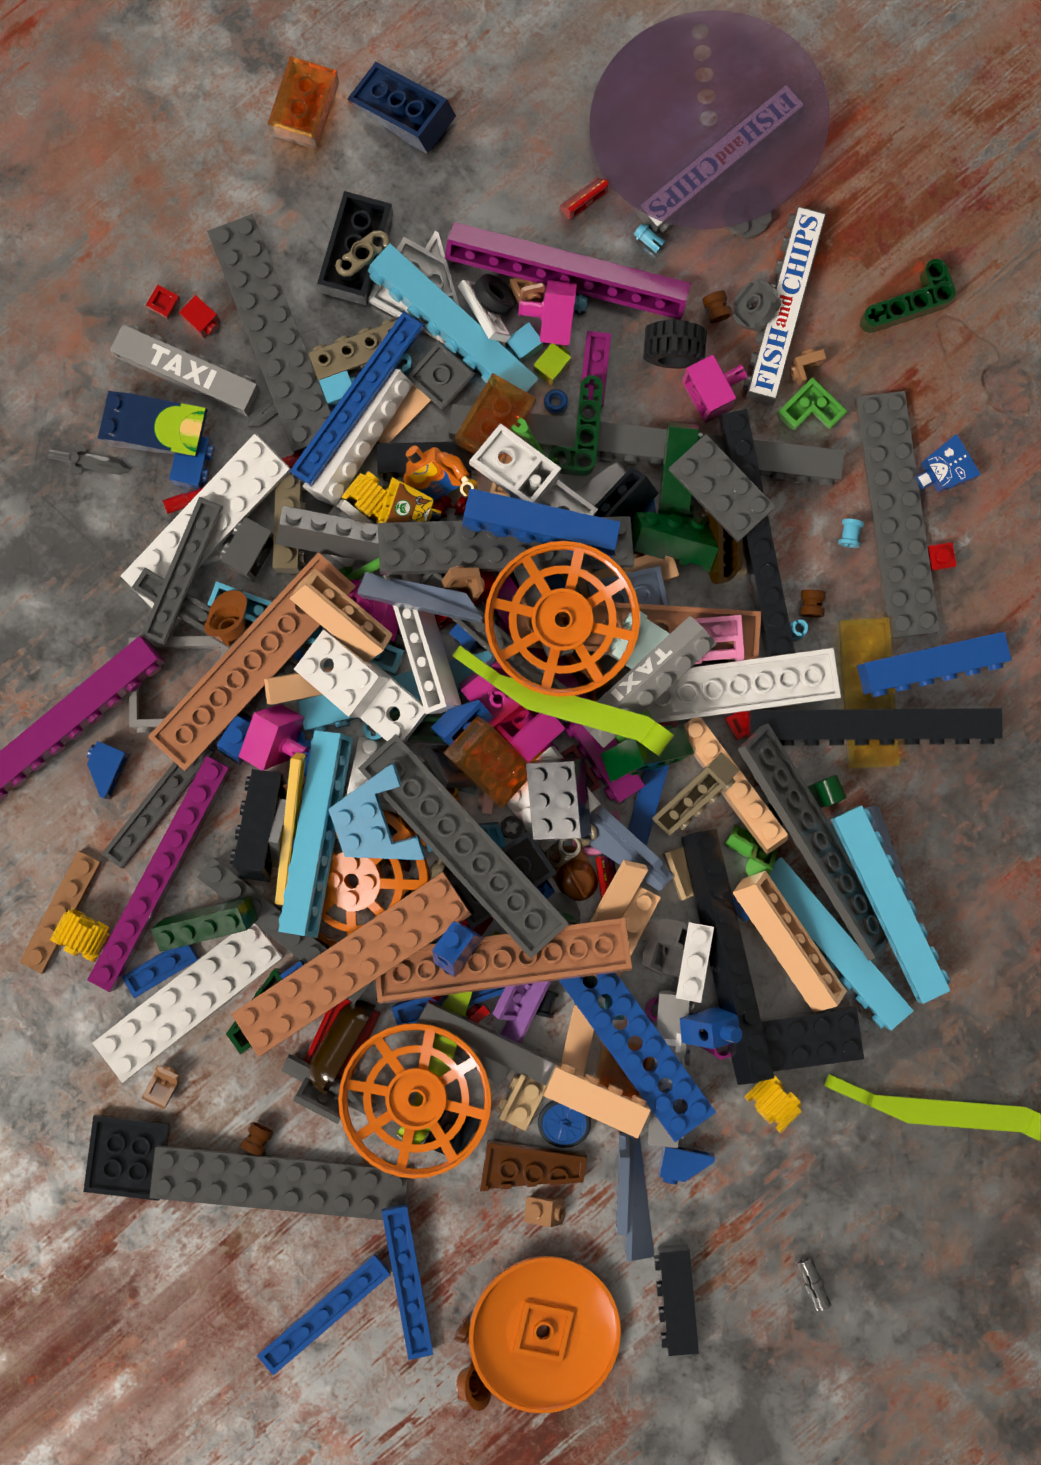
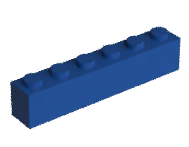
M470 488L462 526H466L467 529L475 532L489 531L497 537H516L517 540L524 543H531L532 541L542 544L557 541L582 543L596 548L612 558L616 548L620 522Z
M1005 632L866 662L857 665L863 694L872 693L873 697L888 694L887 689L896 688V692L911 689L910 684L919 682L921 687L934 684V679L942 677L943 681L958 678L957 673L965 672L966 676L981 673L980 668L988 667L989 671L1004 668L1003 663L1012 660Z

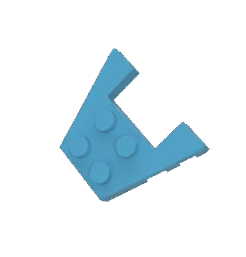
M395 763L388 765L328 809L344 857L423 860L426 857L419 835L393 842L377 793L402 785Z

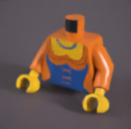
M412 446L407 450L406 457L410 461L406 464L404 483L433 498V502L460 487V491L464 496L469 494L467 485H470L472 489H478V482L468 478L469 473L458 456L441 452L436 447H432L424 453L418 446Z

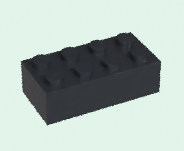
M344 191L317 282L320 293L367 306L374 283L368 272L370 264L353 276L340 275L335 265L336 261L340 259L342 260V268L349 270L352 264L350 261L343 260V255L349 253L354 243L360 241L372 231L381 230L388 235L393 217L391 203ZM376 237L373 240L374 245L384 248L383 239ZM362 247L356 251L355 255L358 259H366L370 252L367 248ZM380 253L374 256L373 261L379 256Z
M252 769L251 776L246 777V801L242 800L240 805L242 821L241 825H237L235 830V840H238L236 850L232 849L230 855V864L233 865V869L240 878L270 882L273 866L268 840L278 802L280 799L285 800L283 785L287 784L282 773Z
M527 831L501 849L535 887L557 874L537 841L533 840V835L530 831ZM458 878L451 882L472 914L465 919L471 929L492 917Z
M852 1006L827 1009L815 1013L805 1012L761 1018L773 1072L864 1059L857 1008Z

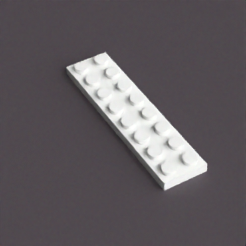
M254 434L126 569L121 577L132 587L146 567L165 579L199 497L223 506V510L200 562V567L229 537L239 521L242 522L245 517H248L287 476L291 468L257 434ZM138 594L151 608H153V602Z
M834 648L692 667L647 709L655 722L665 723L841 698Z
M253 924L247 931L231 934L92 1044L123 1083L283 957L256 924Z

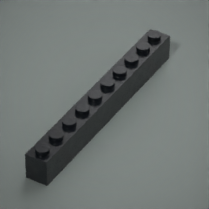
M747 409L721 414L719 422L726 455L764 494ZM767 515L743 538L756 608L757 611H761L760 628L766 657L793 654L795 649L769 517Z
M1002 708L750 710L747 712L748 738L760 726L769 723L782 746H794V741H804V746H819V741H829V746H843L844 741H854L855 746L869 745V741H879V745H895L894 741H904V745H920V740H929V745H945V740H954V745H968L970 740H979L980 745L995 744V740L1003 738Z
M717 829L681 837L700 923L701 925L714 927L709 963L719 1006L721 1009L738 1016L739 1028L742 1030L741 1040L738 1043L728 1044L737 1085L754 1084L773 1079L774 1073Z

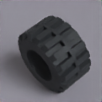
M662 320L651 323L645 328L644 360L663 368L685 369L705 359L707 330L701 325L684 320Z

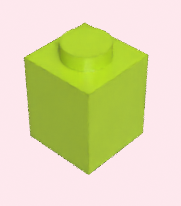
M551 343L534 364L533 371L553 386L571 364L570 352L560 344L556 346Z

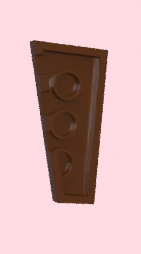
M487 1140L480 1191H489V1189L501 1188V1190L512 1189V1187L517 1186L536 1187L540 1184L584 1182L587 1155Z

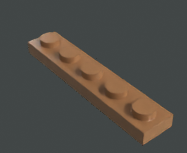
M77 851L19 963L40 974L45 972L58 947V944L50 940L64 912L70 911L71 908L78 909L102 863L101 861L82 851Z

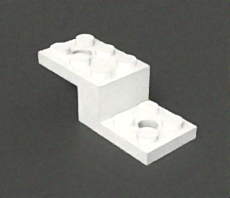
M501 423L470 459L469 464L509 493V497L592 516L597 513L598 509L558 480L561 471L558 465ZM508 454L511 456L512 461L508 464H503L499 461L498 456Z
M323 629L294 668L297 673L348 717L361 718L386 741L396 734L405 743L427 715L425 714L423 704L377 664L363 661L327 630ZM331 658L334 662V668L331 672H326L324 662ZM393 707H397L400 710V717L396 721H393L389 715Z

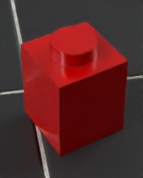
M196 295L179 312L182 319L204 339L208 335H213L221 322L218 315Z

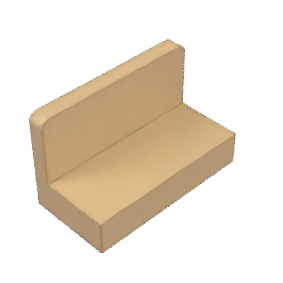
M683 846L663 853L667 868L674 876L672 881L679 900L683 901L694 896Z

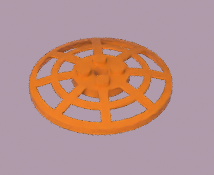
M569 541L548 542L537 545L511 560L493 583L485 610V630L489 646L504 671L516 682L530 690L558 697L575 696L590 692L615 677L631 656L638 639L640 627V610L636 592L622 568L608 555L598 549L582 543ZM553 550L574 551L571 566H553L539 571L532 560V557ZM584 554L593 556L603 562L619 579L605 587L597 577L581 569ZM523 563L530 577L519 587L512 602L497 598L506 578L515 568ZM554 574H568L565 589L561 588L551 591L544 578ZM578 577L589 581L599 592L585 599L580 593L575 591ZM535 584L542 595L535 604V607L520 604L526 591ZM625 588L632 609L631 630L616 627V609L611 596ZM604 600L608 609L609 625L593 622L594 618L591 608ZM494 608L509 612V629L514 643L503 650H500L494 632ZM561 612H565L570 616V623L565 627H560L555 622L556 615ZM517 614L532 618L534 632L522 639L517 628ZM590 633L606 635L599 649L590 656L583 644ZM613 637L627 640L628 644L619 661L610 671L602 675L595 662L607 651ZM539 640L549 647L550 652L547 663L536 658L528 651L527 647ZM575 649L582 661L567 666L557 665L560 651ZM520 652L531 664L545 670L541 685L521 676L511 667L507 659ZM586 668L594 680L587 685L576 688H551L555 673H573Z
M383 810L387 823L398 831L392 837L393 842L415 836L401 819L389 811ZM333 851L326 888L328 897L324 900L321 918L332 927L347 931V935H350L365 925H357L356 911L368 907L376 916L385 911L376 901L382 889H395L392 902L388 907L390 908L402 899L403 890H417L430 881L426 857L423 860H416L419 879H404L399 859H389L395 874V879L383 878L381 867L378 864L382 860L381 858L344 857L343 852L336 855ZM349 874L357 876L359 881L357 887L349 884ZM334 904L346 910L347 924L335 920L326 912ZM318 933V939L332 947L338 943L322 933Z
M407 1023L389 1027L373 1035L360 1046L344 1070L340 1083L338 1102L343 1129L357 1152L371 1165L383 1172L398 1177L414 1179L442 1174L459 1165L473 1152L486 1131L491 1113L492 1098L487 1072L480 1058L465 1041L452 1032L432 1024ZM402 1031H425L423 1045H408L392 1051L384 1040L385 1037ZM435 1033L455 1042L470 1058L457 1065L447 1054L432 1048ZM375 1044L383 1057L372 1068L366 1082L352 1080L353 1071L359 1060ZM407 1053H421L418 1067L404 1069L397 1057ZM431 1055L442 1060L451 1070L440 1077L428 1070ZM388 1063L396 1076L392 1079L389 1086L375 1084L374 1081L378 1073ZM475 1067L480 1074L483 1085L484 1109L469 1105V1089L464 1074ZM455 1079L459 1081L462 1103L447 1100L445 1086ZM348 1090L364 1092V1110L369 1123L358 1131H355L348 1110ZM412 1092L422 1094L423 1103L421 1105H413L410 1102L409 1096ZM372 1094L385 1096L388 1110L377 1118L372 1108ZM444 1110L459 1113L455 1124L445 1134L438 1123ZM466 1116L480 1119L479 1128L473 1139L464 1150L456 1154L450 1140L461 1129ZM394 1120L398 1125L405 1128L402 1141L390 1136L382 1127ZM429 1127L436 1138L435 1141L429 1143L412 1144L415 1130ZM375 1132L385 1143L400 1150L397 1164L388 1163L376 1156L365 1146L362 1140ZM441 1147L448 1160L429 1168H406L410 1152H427Z

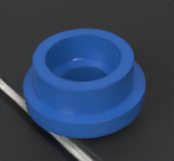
M550 390L544 397V406L548 412L560 414L568 406V397L561 390ZM559 399L561 403L558 406H554L551 401Z

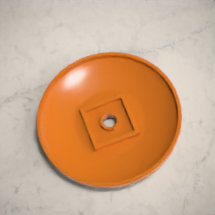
M554 1256L526 1259L513 1264L499 1273L480 1295L474 1307L469 1326L470 1354L481 1381L494 1396L505 1404L531 1413L562 1411L581 1403L591 1396L611 1372L618 1355L621 1338L618 1309L604 1283L583 1265L569 1259ZM541 1325H547L550 1328L548 1335L545 1337H538L536 1334L538 1327Z

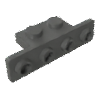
M289 1054L283 1065L282 1072L303 1082L293 1101L338 1124L341 1119L338 1102L341 1080L335 1078L327 1095L318 1091L311 1082L309 1076L310 1064L299 1057ZM348 1090V1106L365 1114L364 1092ZM371 1096L372 1108L374 1110L378 1100Z

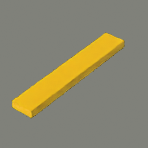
M297 752L290 761L275 904L279 905L284 903L283 894L287 886L288 867L291 863L292 845L298 825L297 817L300 813L306 755Z

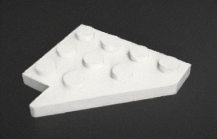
M437 231L434 232L426 248L403 237L397 250L459 306L439 233ZM376 284L368 298L369 303L396 318H399L403 311L409 314L407 311L408 307L401 301L398 303L392 299L388 293L389 290L383 285L379 286ZM420 318L417 319L425 326V328L422 330L423 333L442 342L443 344L445 343V341L439 335H432L427 330L426 324Z

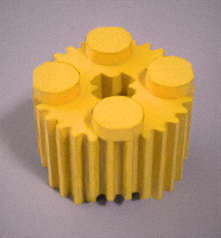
M368 471L365 475L360 473L341 498L346 501L349 498L354 504L353 507L368 519L371 517L373 520L378 521L388 488L384 490L379 486L380 480Z
M71 908L70 911L64 912L50 940L58 945H65L63 950L74 956L82 953L84 958L95 962L110 936L108 933L110 927L85 916L86 914Z
M774 1076L773 1079L758 1082L744 1097L749 1103L754 1100L756 1111L769 1124L774 1121L777 1124L776 1130L781 1134L802 1112L800 1110L802 1105L792 1092L786 1094L783 1091V1084Z

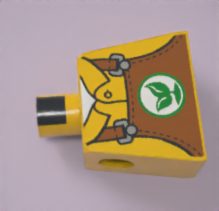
M392 477L377 523L438 522L441 519V511L431 508L433 498Z

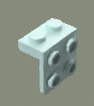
M641 611L638 639L631 656L625 664L630 669H633L670 634L646 619L647 615ZM629 613L622 623L623 629L631 630L632 613ZM613 637L608 655L619 661L628 641Z

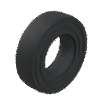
M484 274L474 285V292L478 300L495 314L506 315L516 303V298L510 287L494 275Z

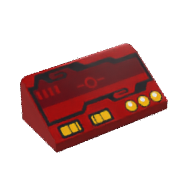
M594 179L560 205V209L569 220H572L608 192L609 182L606 179Z
M607 856L595 858L601 900L616 874L615 861Z

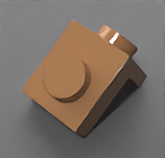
M520 278L510 279L509 286L518 304L520 299L542 302L545 292L543 283H535Z
M809 349L802 352V356L795 357L792 366H790V374L793 381L797 380L798 386L804 385L807 380L804 370L823 365L826 360L823 349L819 351Z
M455 566L450 568L442 579L444 589H467L471 601H476L485 587L479 568Z
M157 1065L154 1069V1075L142 1095V1099L165 1110L179 1084L177 1072L171 1067L163 1066L162 1068Z
M532 1195L527 1196L524 1222L546 1227L562 1225L566 1215L565 1199L558 1198L552 1200Z

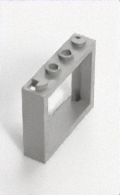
M209 636L169 637L166 646L149 639L156 650L221 648L222 657L229 649ZM137 637L129 638V644ZM138 688L136 691L129 693V727L137 729V733H152V729L156 728L164 719H139Z

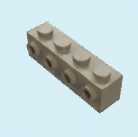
M389 319L381 323V326L377 328H364L358 332V335L350 338L349 336H343L338 338L334 344L328 346L323 344L313 348L312 352L308 354L318 381L346 370L349 376L361 372L397 320ZM411 347L407 351L408 354L412 353Z
M290 472L275 487L273 569L276 573L299 574L302 566H305L306 560L305 551H302V549L276 544L282 507L287 506L307 510V503L303 502L304 493H307V490L303 487L304 482Z
M721 752L655 814L652 820L668 836L672 835L678 828L681 830L685 829L692 822L691 816L694 815L697 818L707 808L705 806L707 802L711 805L721 795L719 793L721 789L726 792L736 782L733 777L739 769Z

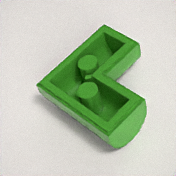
M812 377L778 411V417L788 428L795 430L812 413L830 430L848 411Z
M734 824L724 845L748 858L746 864L748 876L763 871L770 875L778 848L766 854L749 831Z

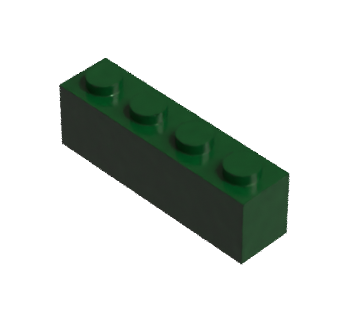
M667 423L658 514L694 517V505H690L691 496L693 495L669 471V467L703 437V432H699L698 424Z
M248 896L166 917L151 928L159 951L162 952L247 931L259 918L252 900Z

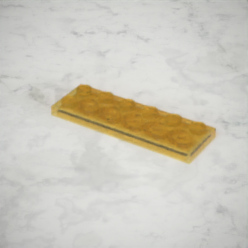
M889 618L840 620L838 625L844 709H896L894 688L887 689L888 694L873 697L872 693L863 694L857 665L892 657ZM846 741L848 769L900 766L898 741H894L895 745H879V741H869V745L855 746L854 741Z

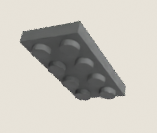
M707 434L669 467V471L737 543L776 507Z

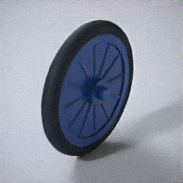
M552 1100L541 1110L538 1117V1128L541 1136L549 1144L559 1148H570L580 1144L588 1136L591 1128V1118Z

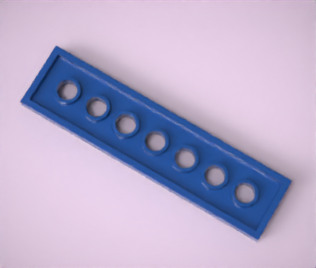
M616 972L596 975L597 984L592 988L584 986L583 977L559 980L642 1098L647 1101V1105L674 1142H677L716 1113ZM602 994H608L612 997V1004L609 1008L604 1009L598 1005V998ZM623 1015L627 1018L625 1028L616 1029L613 1026L615 1016ZM639 1036L642 1039V1046L638 1050H631L628 1047L630 1037ZM647 1057H654L657 1060V1067L652 1071H647L643 1068V1061ZM662 1078H669L672 1081V1087L667 1092H662L658 1089V1082ZM677 1099H684L687 1102V1108L682 1113H677L673 1110V1103Z

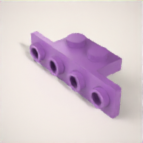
M551 981L505 987L493 1012V1015L498 1019L507 1020L501 1032L502 1035L522 1043Z

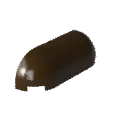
M707 511V522L719 547L709 576L712 583L723 584L732 580L741 569L742 539L737 543Z
M357 1000L355 1004L353 1002L347 1003L337 1013L309 1066L311 1082L321 1093L327 1095L376 1005L368 1001Z

